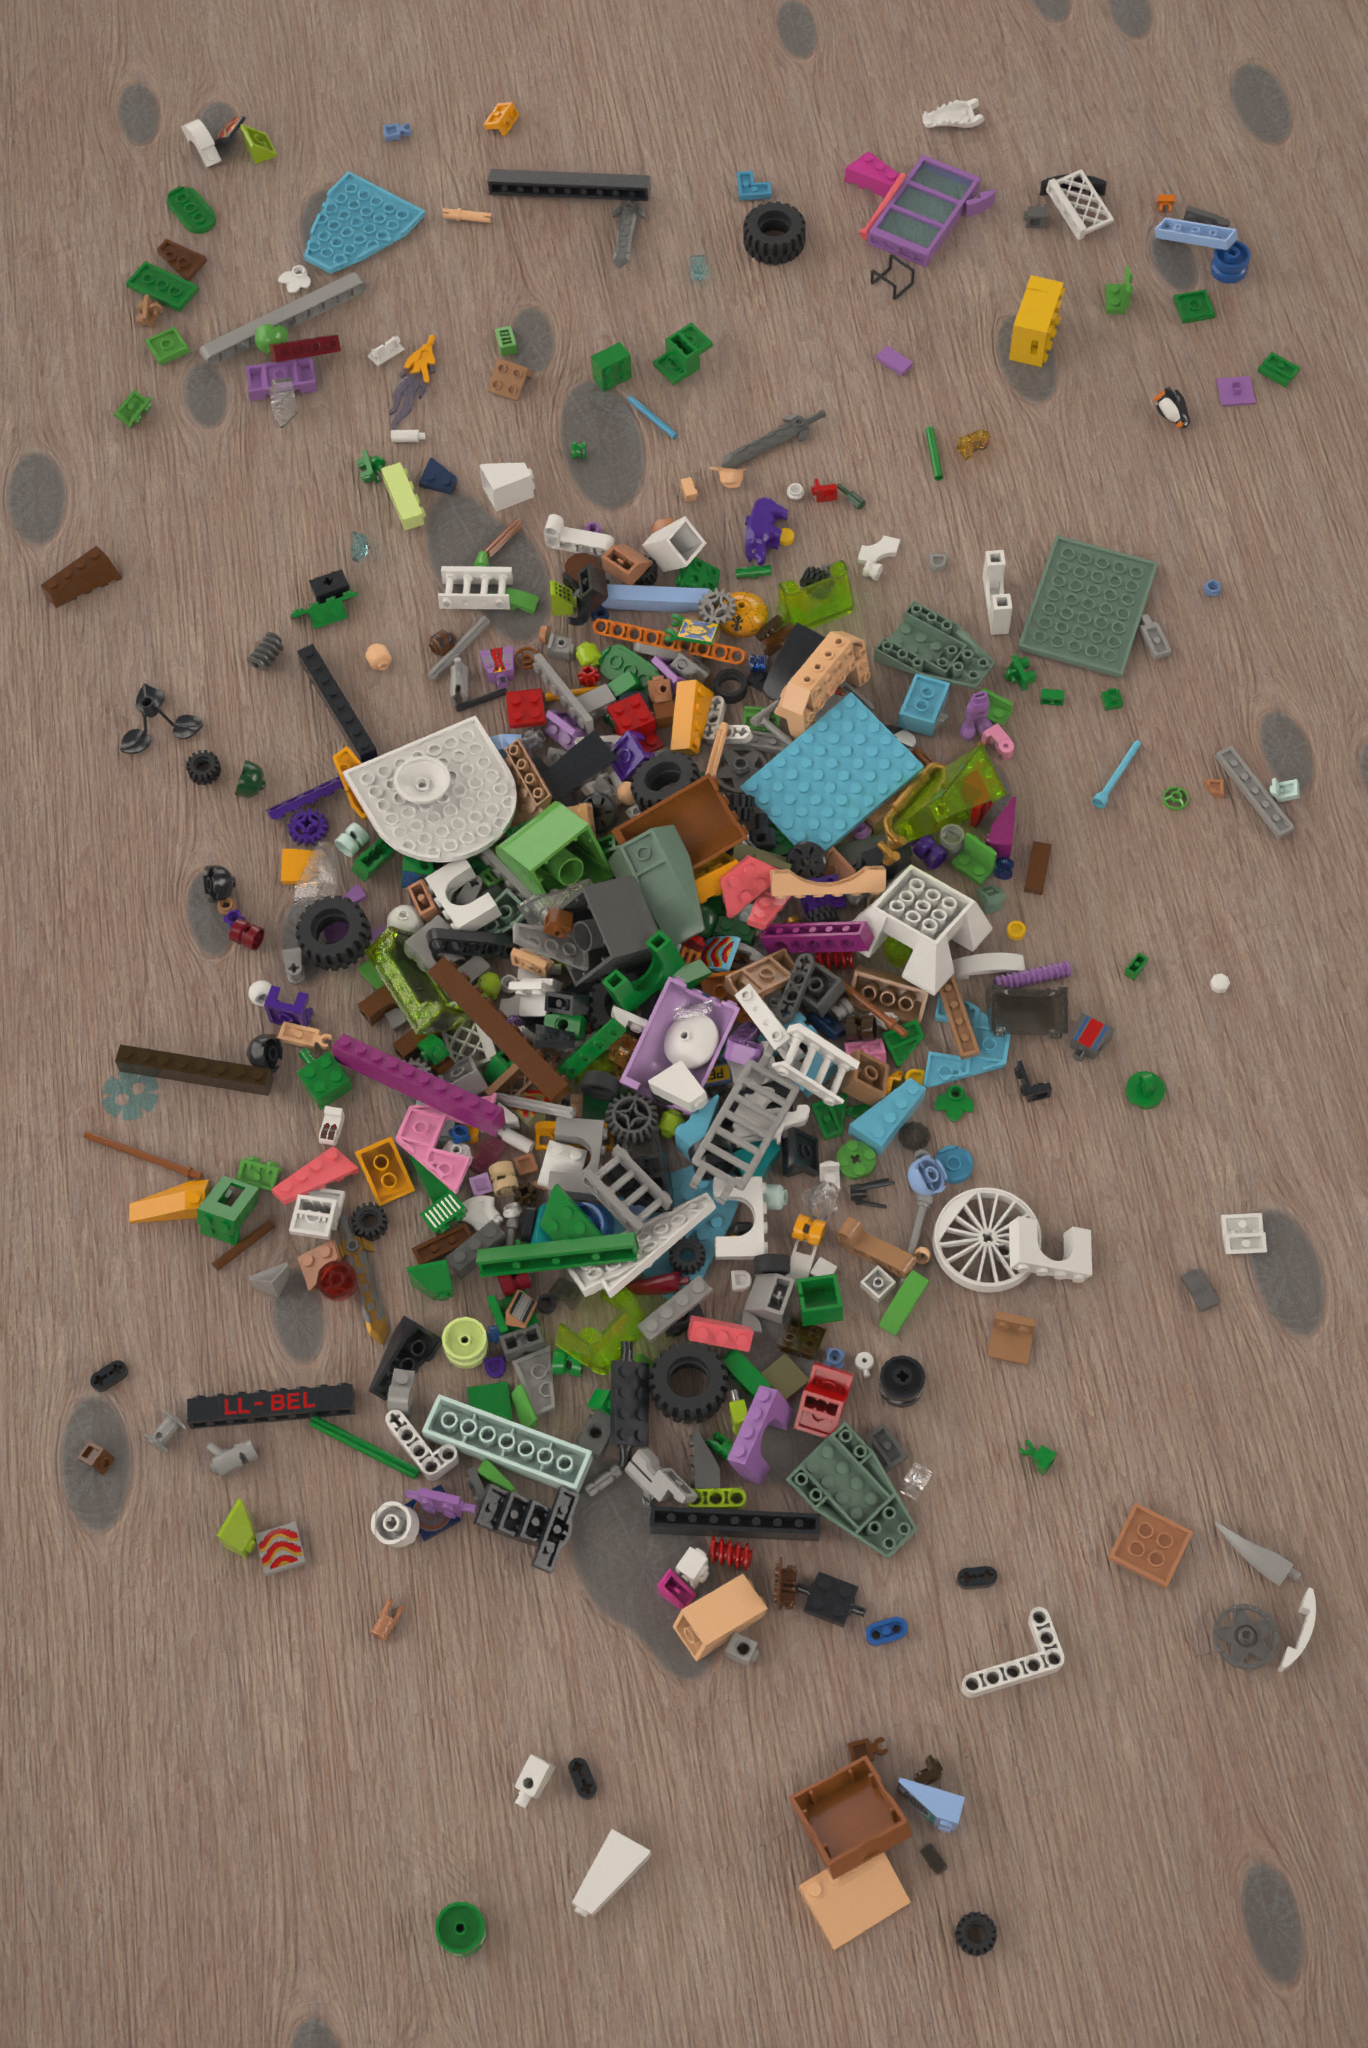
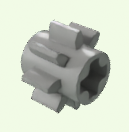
M532 727L523 734L525 737H523L522 741L528 750L533 748L535 752L544 746L545 736L541 730L537 729L535 731Z

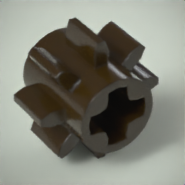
M530 1182L527 1184L519 1183L518 1189H513L516 1195L513 1197L514 1202L519 1201L521 1207L531 1206L533 1201H537V1196L534 1195L537 1193V1189L531 1188Z

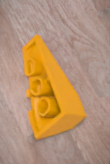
M346 746L332 756L351 807L362 820H367L369 818L343 776V771L362 764Z
M209 1179L188 1181L130 1203L129 1222L142 1223L197 1218V1209L209 1194Z

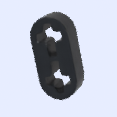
M526 1206L521 1232L522 1242H531L537 1206Z
M113 1361L92 1375L90 1379L91 1386L97 1392H104L124 1380L128 1375V1368L123 1361ZM116 1367L121 1369L120 1374L116 1373ZM99 1378H101L104 1383L101 1386L98 1384L97 1381Z
M991 1566L964 1568L957 1575V1584L965 1590L989 1588L996 1583L998 1574ZM985 1572H988L990 1576L993 1575L989 1582H987L986 1578L979 1577L984 1576ZM964 1574H967L969 1578L975 1577V1579L969 1581V1584H966L965 1580H961Z
M574 1758L568 1767L570 1776L580 1798L591 1800L597 1794L595 1780L587 1762L583 1758ZM576 1763H579L580 1766H585L582 1768L584 1776L580 1777L577 1771H572L575 1769ZM584 1780H586L588 1786H593L590 1789L591 1793L588 1795L586 1792H581L584 1789L582 1784Z

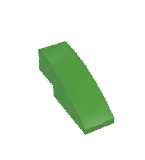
M912 1270L898 1290L878 1326L896 1337L927 1289L929 1280Z

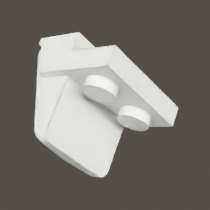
M523 978L520 982H509L508 989L516 992L515 995L521 996L520 1016L545 1017V1014H550L549 1011H544L546 991H560L563 982L553 978Z

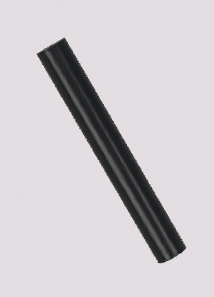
M503 688L455 705V709L457 712L505 696L507 690Z

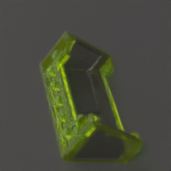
M389 925L365 950V953L415 1034L426 1035L458 1029L469 1016L459 1006L452 1008L439 987L431 980L430 975L426 971L420 970L417 962L413 958H408L404 952L405 941L415 933Z

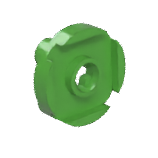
M849 1140L837 1152L836 1162H839L840 1165L839 1172L851 1180L868 1177L875 1168V1151L864 1142ZM859 1157L861 1162L853 1164L851 1158Z

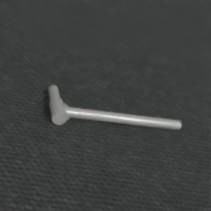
M775 700L767 708L762 709L753 716L750 722L754 727L765 726L788 746L793 740L769 721L770 714L775 711L780 702Z

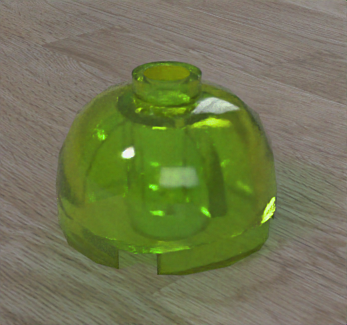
M888 936L883 943L882 949L885 958L897 968L903 967L902 964L909 960L913 952L912 948L891 936Z

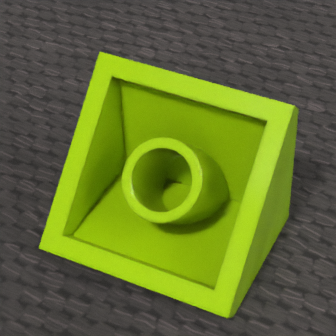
M244 124L240 125L244 145L255 164L278 155L266 133Z

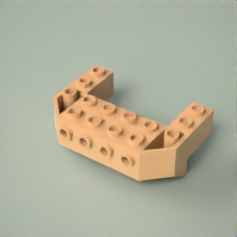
M831 631L783 688L778 707L775 708L774 713L787 719L790 736H792L793 741L816 722L815 714L819 709L823 708L825 702L835 693L840 684L846 681L861 688L869 680L870 670L864 640L844 631Z

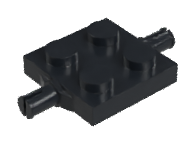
M818 1572L815 1582L811 1587L799 1582L797 1584L796 1591L807 1595V1602L803 1612L844 1628L846 1620L851 1613L864 1617L867 1608L855 1605L858 1586L822 1572Z

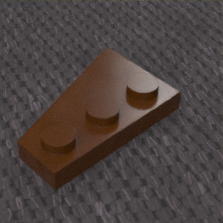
M165 239L157 248L158 254L180 276L189 282L207 262L206 256L168 239Z

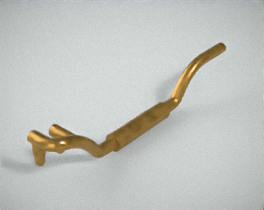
M978 741L966 757L957 764L929 763L922 772L910 781L891 804L889 812L883 819L887 845L883 841L877 844V847L884 854V865L889 866L898 861L900 854L895 850L907 843L904 836L897 835L894 832L893 820L904 812L930 780V775L934 771L951 774L967 769L985 748V744L982 741Z

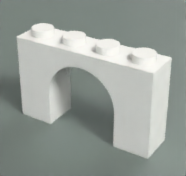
M1004 550L985 552L982 579L991 635L1009 634L1012 602L1010 594H1004V572L1006 566Z
M466 859L448 863L425 877V880L428 883L427 889L430 894L436 896L434 898L435 903L439 909L443 907L444 911L442 913L447 921L451 920L453 922L450 924L452 929L477 931L502 914L489 893L466 905L451 903L455 891L467 881L470 882L471 879L476 877Z
M717 1177L713 1179V1201L718 1200L727 1184ZM734 1177V1178H736L737 1180L740 1181L742 1177ZM751 1177L744 1190L734 1187L727 1200L740 1201L750 1208L754 1223L752 1229L744 1235L715 1237V1260H754L756 1255L768 1254V1242H764V1234H767V1222H764L763 1214H767V1203L763 1202V1194H766V1182H762V1177Z
M1018 1216L1009 1223L1010 1269H1016L1021 1273L1032 1272L1038 1276H1054L1055 1279L1059 1280L1070 1279L1075 1283H1082L1092 1276L1091 1230L1072 1227L1063 1233L1064 1256L1062 1261H1054L1045 1256L1039 1248L1036 1219Z

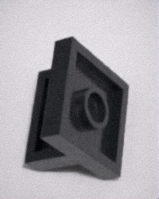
M795 1127L788 1129V1137L782 1139L783 1176L789 1178L803 1172L812 1177L819 1175L817 1138Z

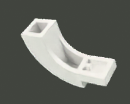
M199 119L181 127L188 142L192 141L196 146L206 168L222 161L210 133Z

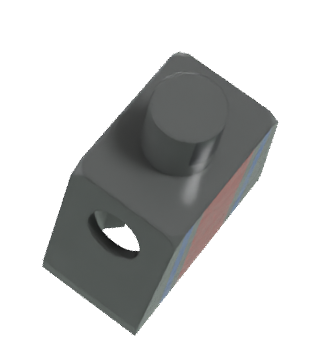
M1081 1013L1070 1043V1047L1075 1050L1072 1055L1073 1059L1078 1062H1082L1085 1056L1095 1059L1111 1041L1115 1029Z

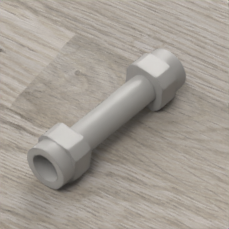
M508 1218L506 1230H508L505 1246L514 1245L515 1234L519 1230V1219Z

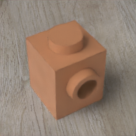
M658 675L653 676V680H647L650 702L658 703L672 700L669 678Z

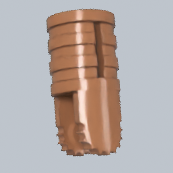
M388 1598L380 1612L373 1629L369 1632L372 1636L384 1642L387 1641L391 1630H393L405 1608L401 1605L397 1607L391 1618L387 1615L393 1605V1600Z

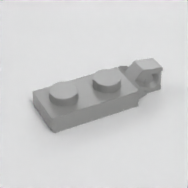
M1149 614L1142 615L1140 630L1153 659L1158 660L1171 656L1172 650L1159 623H1152Z

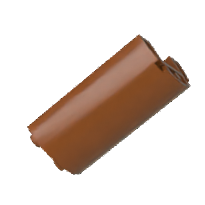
M710 773L611 830L620 846L651 828L674 825L691 858L693 870L746 840L749 834L745 825L740 826L739 822H737L740 820L734 810L730 811L727 806L730 804L725 794L721 795L718 786H720L718 779L715 775L712 777Z

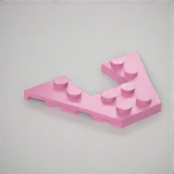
M497 1093L481 1098L495 1104ZM427 1104L409 1106L397 1133L396 1142L451 1191L457 1194L471 1162L470 1157L436 1149L435 1147L447 1120L466 1125L469 1124Z

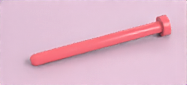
M905 173L899 175L866 227L859 231L860 237L868 240V232L905 180Z

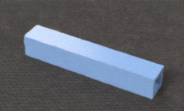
M607 584L608 598L602 603V607L615 610L684 613L698 611V606H700L699 599H703V593L708 595L709 589Z

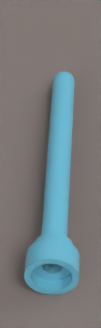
M1139 740L1133 743L1103 791L1095 794L1092 803L1097 808L1103 809L1107 805L1109 793L1141 746Z

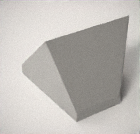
M286 1262L249 1276L253 1288L279 1298L291 1271Z

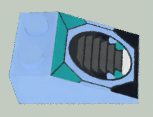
M899 1778L896 1790L933 1825L938 1826V1830L951 1833V1831H956L965 1797Z

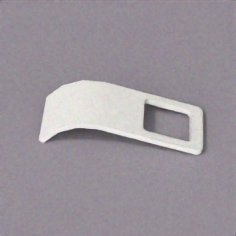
M799 1240L795 1242L790 1258V1273L786 1275V1277L795 1279V1285L796 1279L809 1277L817 1246H814L812 1255L796 1252Z

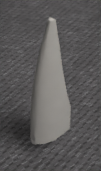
M1215 1523L1235 1550L1250 1565L1278 1587L1282 1585L1287 1576L1296 1581L1301 1576V1573L1293 1569L1294 1564L1278 1553L1254 1544L1220 1523Z

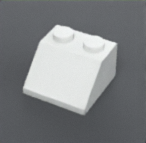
M549 1140L537 1185L548 1188L550 1171L575 1173L583 1170L587 1150Z

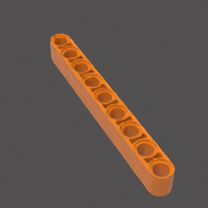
M602 618L596 619L593 623V631L599 635L680 652L682 648L684 649V643L686 642L674 640L673 644L668 647L664 637L671 635L665 634L662 631ZM601 623H605L606 628L601 632L599 626ZM619 626L623 629L621 635L616 634V629ZM635 630H638L640 633L637 639L633 638ZM655 633L657 639L651 643L650 636ZM690 642L691 646L686 650L691 655L735 665H743L748 660V654L745 650L714 642L712 645H707L708 650L705 654L701 653V647L705 644ZM724 648L725 654L719 658L718 650ZM737 652L742 653V659L740 661L735 660V654Z

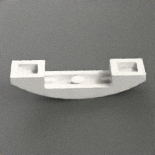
M984 953L952 960L956 980L969 979V975L1001 972L1011 975L1012 972L1017 973V971L1023 972L1025 970L1023 955L1014 953Z
M1310 1587L1306 1590L1298 1611L1306 1615L1297 1644L1295 1649L1289 1646L1286 1648L1278 1672L1282 1673L1295 1662L1311 1637L1316 1617V1601L1314 1590Z

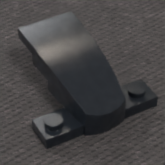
M797 622L780 649L770 672L767 673L755 667L747 678V684L765 693L772 702L775 700L780 701L783 688L826 637Z
M594 730L567 751L550 768L546 766L538 755L532 758V761L552 795L550 804L557 801L569 807L579 805L571 794L601 774L605 768L617 761V757Z
M490 1483L486 1487L473 1524L507 1538L536 1546L537 1550L531 1566L551 1574L561 1549L571 1536L572 1517L580 1494L561 1486L558 1488L552 1508L549 1509L534 1499L528 1500L513 1491L508 1492Z

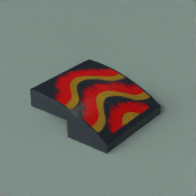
M245 116L234 117L225 124L213 140L215 148L219 143L224 146L227 145L240 128V125L245 121Z

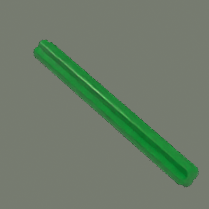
M313 1416L309 1423L312 1428L412 1479H416L420 1473L418 1467L317 1416Z

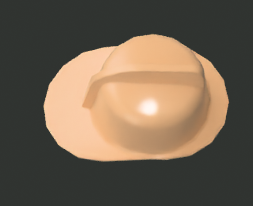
M709 467V469L718 471L721 483L727 488L740 487L743 481L744 470H747Z

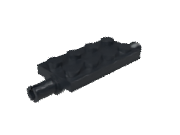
M621 1341V1360L611 1361L610 1445H617V1448H619V1467H626L632 1461V1448L634 1446L648 1447L649 1363L635 1362L633 1360V1341Z

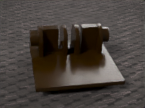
M788 1317L777 1342V1348L781 1352L791 1353L792 1351V1355H795L797 1351L798 1357L803 1353V1358L810 1361L812 1359L816 1360L826 1329L815 1325L803 1326L802 1321Z

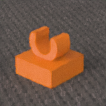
M1158 195L1156 205H1160L1159 212H1162L1163 206L1168 207V212L1171 211L1172 205L1175 202V195Z

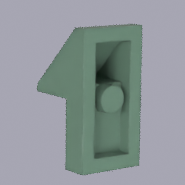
M993 884L975 889L986 914L1003 909L1002 901L1006 900L1004 891Z

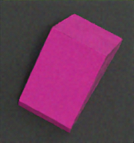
M671 1569L666 1572L657 1585L658 1595L680 1610L690 1605L697 1595Z

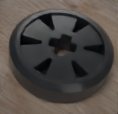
M595 792L583 799L581 804H592L596 833L608 832L616 825L619 818V807L612 796L606 793ZM597 809H598V810H602V811L600 812L602 816H596V815H597V811H596Z
M804 841L797 843L790 849L787 854L786 863L791 864L790 870L804 879L822 877L825 874L828 858L825 850L820 845ZM804 858H805V859H809V858L811 859V861H810L811 865H810V866H808V865L804 866V865H803V863H805V862L803 861Z

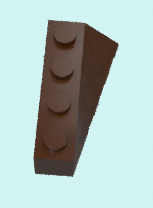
M96 545L40 586L45 598L57 608L77 599V596L81 594L87 595L92 592V589L99 586H107L108 582L118 581L122 577L108 556Z

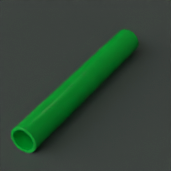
M930 426L925 431L934 478L940 481L943 479L934 428Z

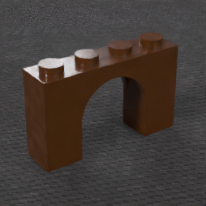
M393 978L360 1002L358 1008L360 1014L371 1026L385 1017V1013L396 1008L403 1009L415 1018L412 1029L392 1043L394 1051L400 1059L409 1062L410 1058L414 1060L421 1053L416 1044L431 1033L442 1039L441 1030L443 1029L437 1021H433L430 1018L431 1015L426 1008L422 1009L418 1005L419 1001L417 998L407 993L406 986L402 982L398 983Z

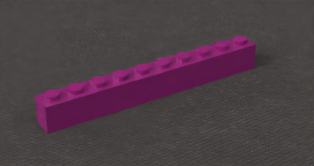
M344 1033L332 1045L333 1055L338 1063L494 1137L506 1124L504 1108Z

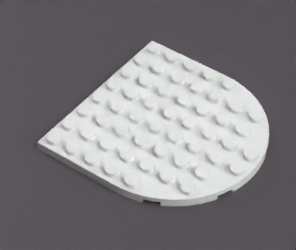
M476 715L343 771L345 780L379 836L396 851L417 860L452 862L477 855L491 847L503 836L509 828L516 811L517 792L513 775ZM417 756H429L441 761L447 767L450 774V785L447 792L438 800L426 804L412 803L403 799L395 789L394 775L397 768L404 761Z

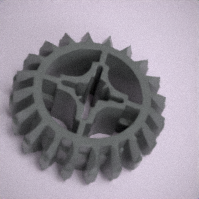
M628 1092L627 1097L621 1093L619 1096L620 1100L614 1098L613 1104L609 1103V1110L605 1112L607 1116L605 1123L608 1124V1131L612 1130V1137L618 1135V1141L624 1138L626 1144H628L629 1140H632V1143L635 1145L636 1139H639L641 1143L644 1141V1137L649 1139L650 1133L655 1132L654 1126L658 1125L656 1120L658 1113L655 1112L656 1106H651V1099L645 1101V1095L639 1098L637 1092L635 1096H631V1093ZM630 1106L629 1109H627V1110H622L623 1108ZM637 1108L643 1110L646 1116H644V1114L639 1113L637 1111ZM632 1112H634V1120H632L631 1124H629V1118L630 1116H632ZM617 1120H620L621 1123H624L626 1125V1129L621 1127L618 1124ZM641 1126V1128L633 1130L635 1127Z

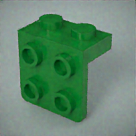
M694 557L687 567L678 569L679 574L674 582L675 587L708 588L715 592L720 577V570Z

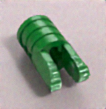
M715 1431L712 1436L713 1439L708 1438L705 1443L709 1449L727 1460L734 1443Z

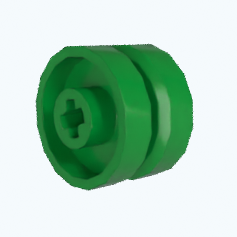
M457 1901L447 1905L440 1911L435 1922V1934L437 1941L447 1953L454 1957L465 1958L474 1955L482 1948L487 1937V1926L484 1917L474 1905L468 1902ZM462 1925L464 1931L459 1933L457 1928Z

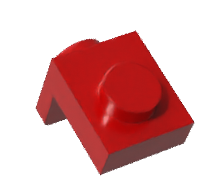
M818 478L814 479L811 492L812 496L816 497L817 503L837 500V484L819 486Z
M695 935L686 940L683 947L702 953L706 945L703 943V938ZM687 952L684 957L685 961H687L689 953ZM695 955L692 956L690 963L695 961Z

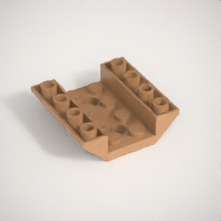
M519 738L504 749L508 756L503 760L513 775L517 792L516 811L508 829L537 816L550 805L552 799L549 789ZM526 803L525 811L521 812V806ZM504 833L500 839L506 838V834Z

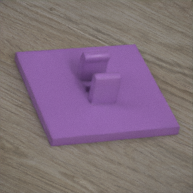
M1250 376L1216 378L1222 407L1256 404Z

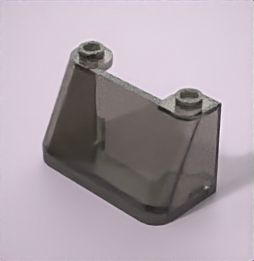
M992 984L985 989L989 1032L993 1033L994 1037H1005V1034L1048 1035L1051 1039H1061L1062 1035L1068 1033V987H1057V990L1050 988L1044 990L1010 989L1008 987L1001 989V985Z

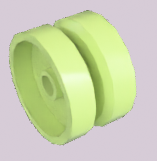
M461 1317L451 1321L445 1327L442 1334V1345L450 1363L458 1368L470 1369L484 1361L489 1351V1342L486 1331L480 1322L473 1318Z

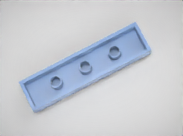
M1166 217L1155 228L1156 238L1223 250H1228L1238 239L1237 229Z

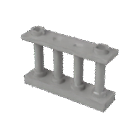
M617 1144L611 1153L614 1158L597 1172L587 1169L580 1181L629 1232H636V1236H638L644 1228L643 1221L660 1206L667 1211L673 1201L666 1191H662L630 1158L627 1150ZM620 1163L628 1172L610 1187L606 1186L601 1181V1178ZM634 1177L641 1184V1187L627 1199L620 1201L615 1196V1192ZM648 1192L655 1201L639 1215H634L629 1210V1207Z

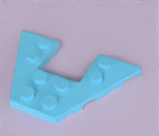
M938 995L934 1021L949 1023L940 995ZM963 1000L980 1055L961 1060L960 1056L929 1051L923 1086L927 1089L1006 1067L1011 1029L1000 1024L992 1016L989 1017L981 1012L980 1008L971 1002Z

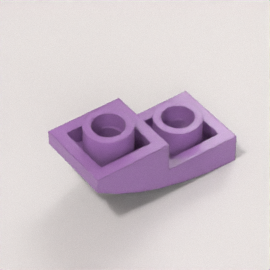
M995 189L979 192V198L966 200V217L973 216L991 207L995 203Z

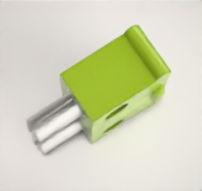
M734 1389V1393L733 1390L730 1391L732 1399L729 1402L732 1429L735 1438H737L748 1412L744 1399L739 1400L738 1392Z

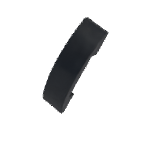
M1070 174L1058 175L1041 181L1040 196H1049L1046 191L1049 180L1053 178L1058 180ZM1086 175L1097 194L1105 196L1107 181ZM1080 176L1073 179L1077 183L1082 184L1083 182ZM1062 183L1059 185L1062 189L1068 190L1069 188L1068 184ZM1071 186L1070 191H1080L1081 188ZM1082 189V191H1088V196L1091 195L1089 190Z

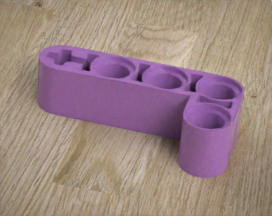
M744 1022L728 1038L724 1054L725 1059L742 1065H746L751 1059L756 1062L760 1061L764 1047L757 1044L760 1029L754 1022Z

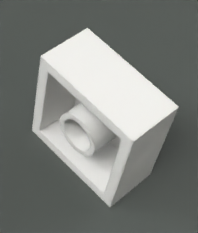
M877 1265L860 1282V1287L879 1303L896 1287V1281Z

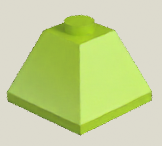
M238 1498L219 1530L217 1537L225 1548L246 1558L248 1553L251 1554L256 1547V1537L250 1513L243 1501Z

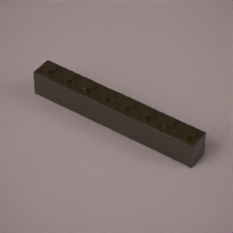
M121 1044L115 1059L120 1072L269 1096L273 1082L272 1073L268 1068Z

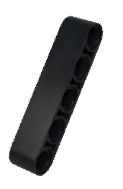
M432 928L426 934L429 949L436 953L511 959L510 953L513 948L520 949L519 945L513 943V935L444 928Z

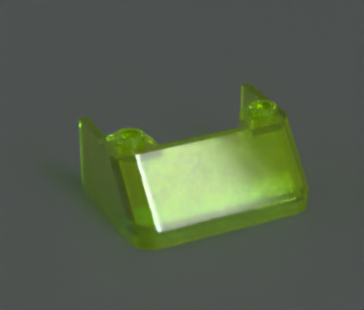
M625 1287L611 1298L604 1288L601 1290L600 1297L621 1311L602 1332L592 1327H585L579 1333H576L562 1322L558 1326L554 1344L597 1374L604 1375L611 1371V1361L621 1360V1341H633L634 1346L644 1336L638 1330L637 1325L646 1317L634 1293Z

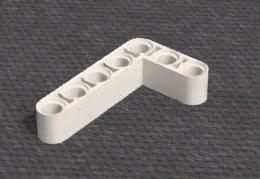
M1034 1608L1028 1619L1038 1653L966 1675L961 1686L962 1693L966 1697L975 1698L1055 1673L1061 1669L1065 1659L1050 1615L1045 1608ZM1035 1615H1040V1616H1042L1043 1619H1044V1622H1043V1623H1037V1622H1035L1034 1619H1033V1616H1035ZM1041 1636H1049L1052 1643H1043ZM1048 1657H1057L1059 1664H1051ZM1028 1663H1036L1039 1670L1031 1671L1028 1668ZM1015 1669L1018 1672V1676L1010 1677L1007 1670ZM994 1675L998 1682L991 1684L987 1681L986 1677ZM969 1681L976 1683L977 1689L969 1690L966 1683Z

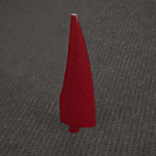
M677 1271L632 1280L616 1295L674 1294L682 1289V1285L690 1283V1277H681V1273Z

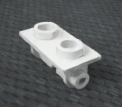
M393 336L385 342V345L382 344L376 349H372L368 357L377 366H380L405 349L399 344L401 342L400 338Z

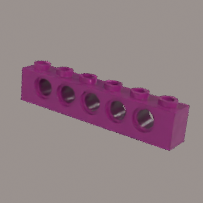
M867 921L770 924L765 931L763 930L760 939L768 954L783 948L788 953L869 951L874 935Z

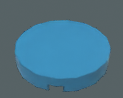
M955 1145L946 1146L940 1149L934 1160L938 1159L945 1168L947 1180H944V1182L962 1183L972 1173L973 1159L964 1148L962 1149Z

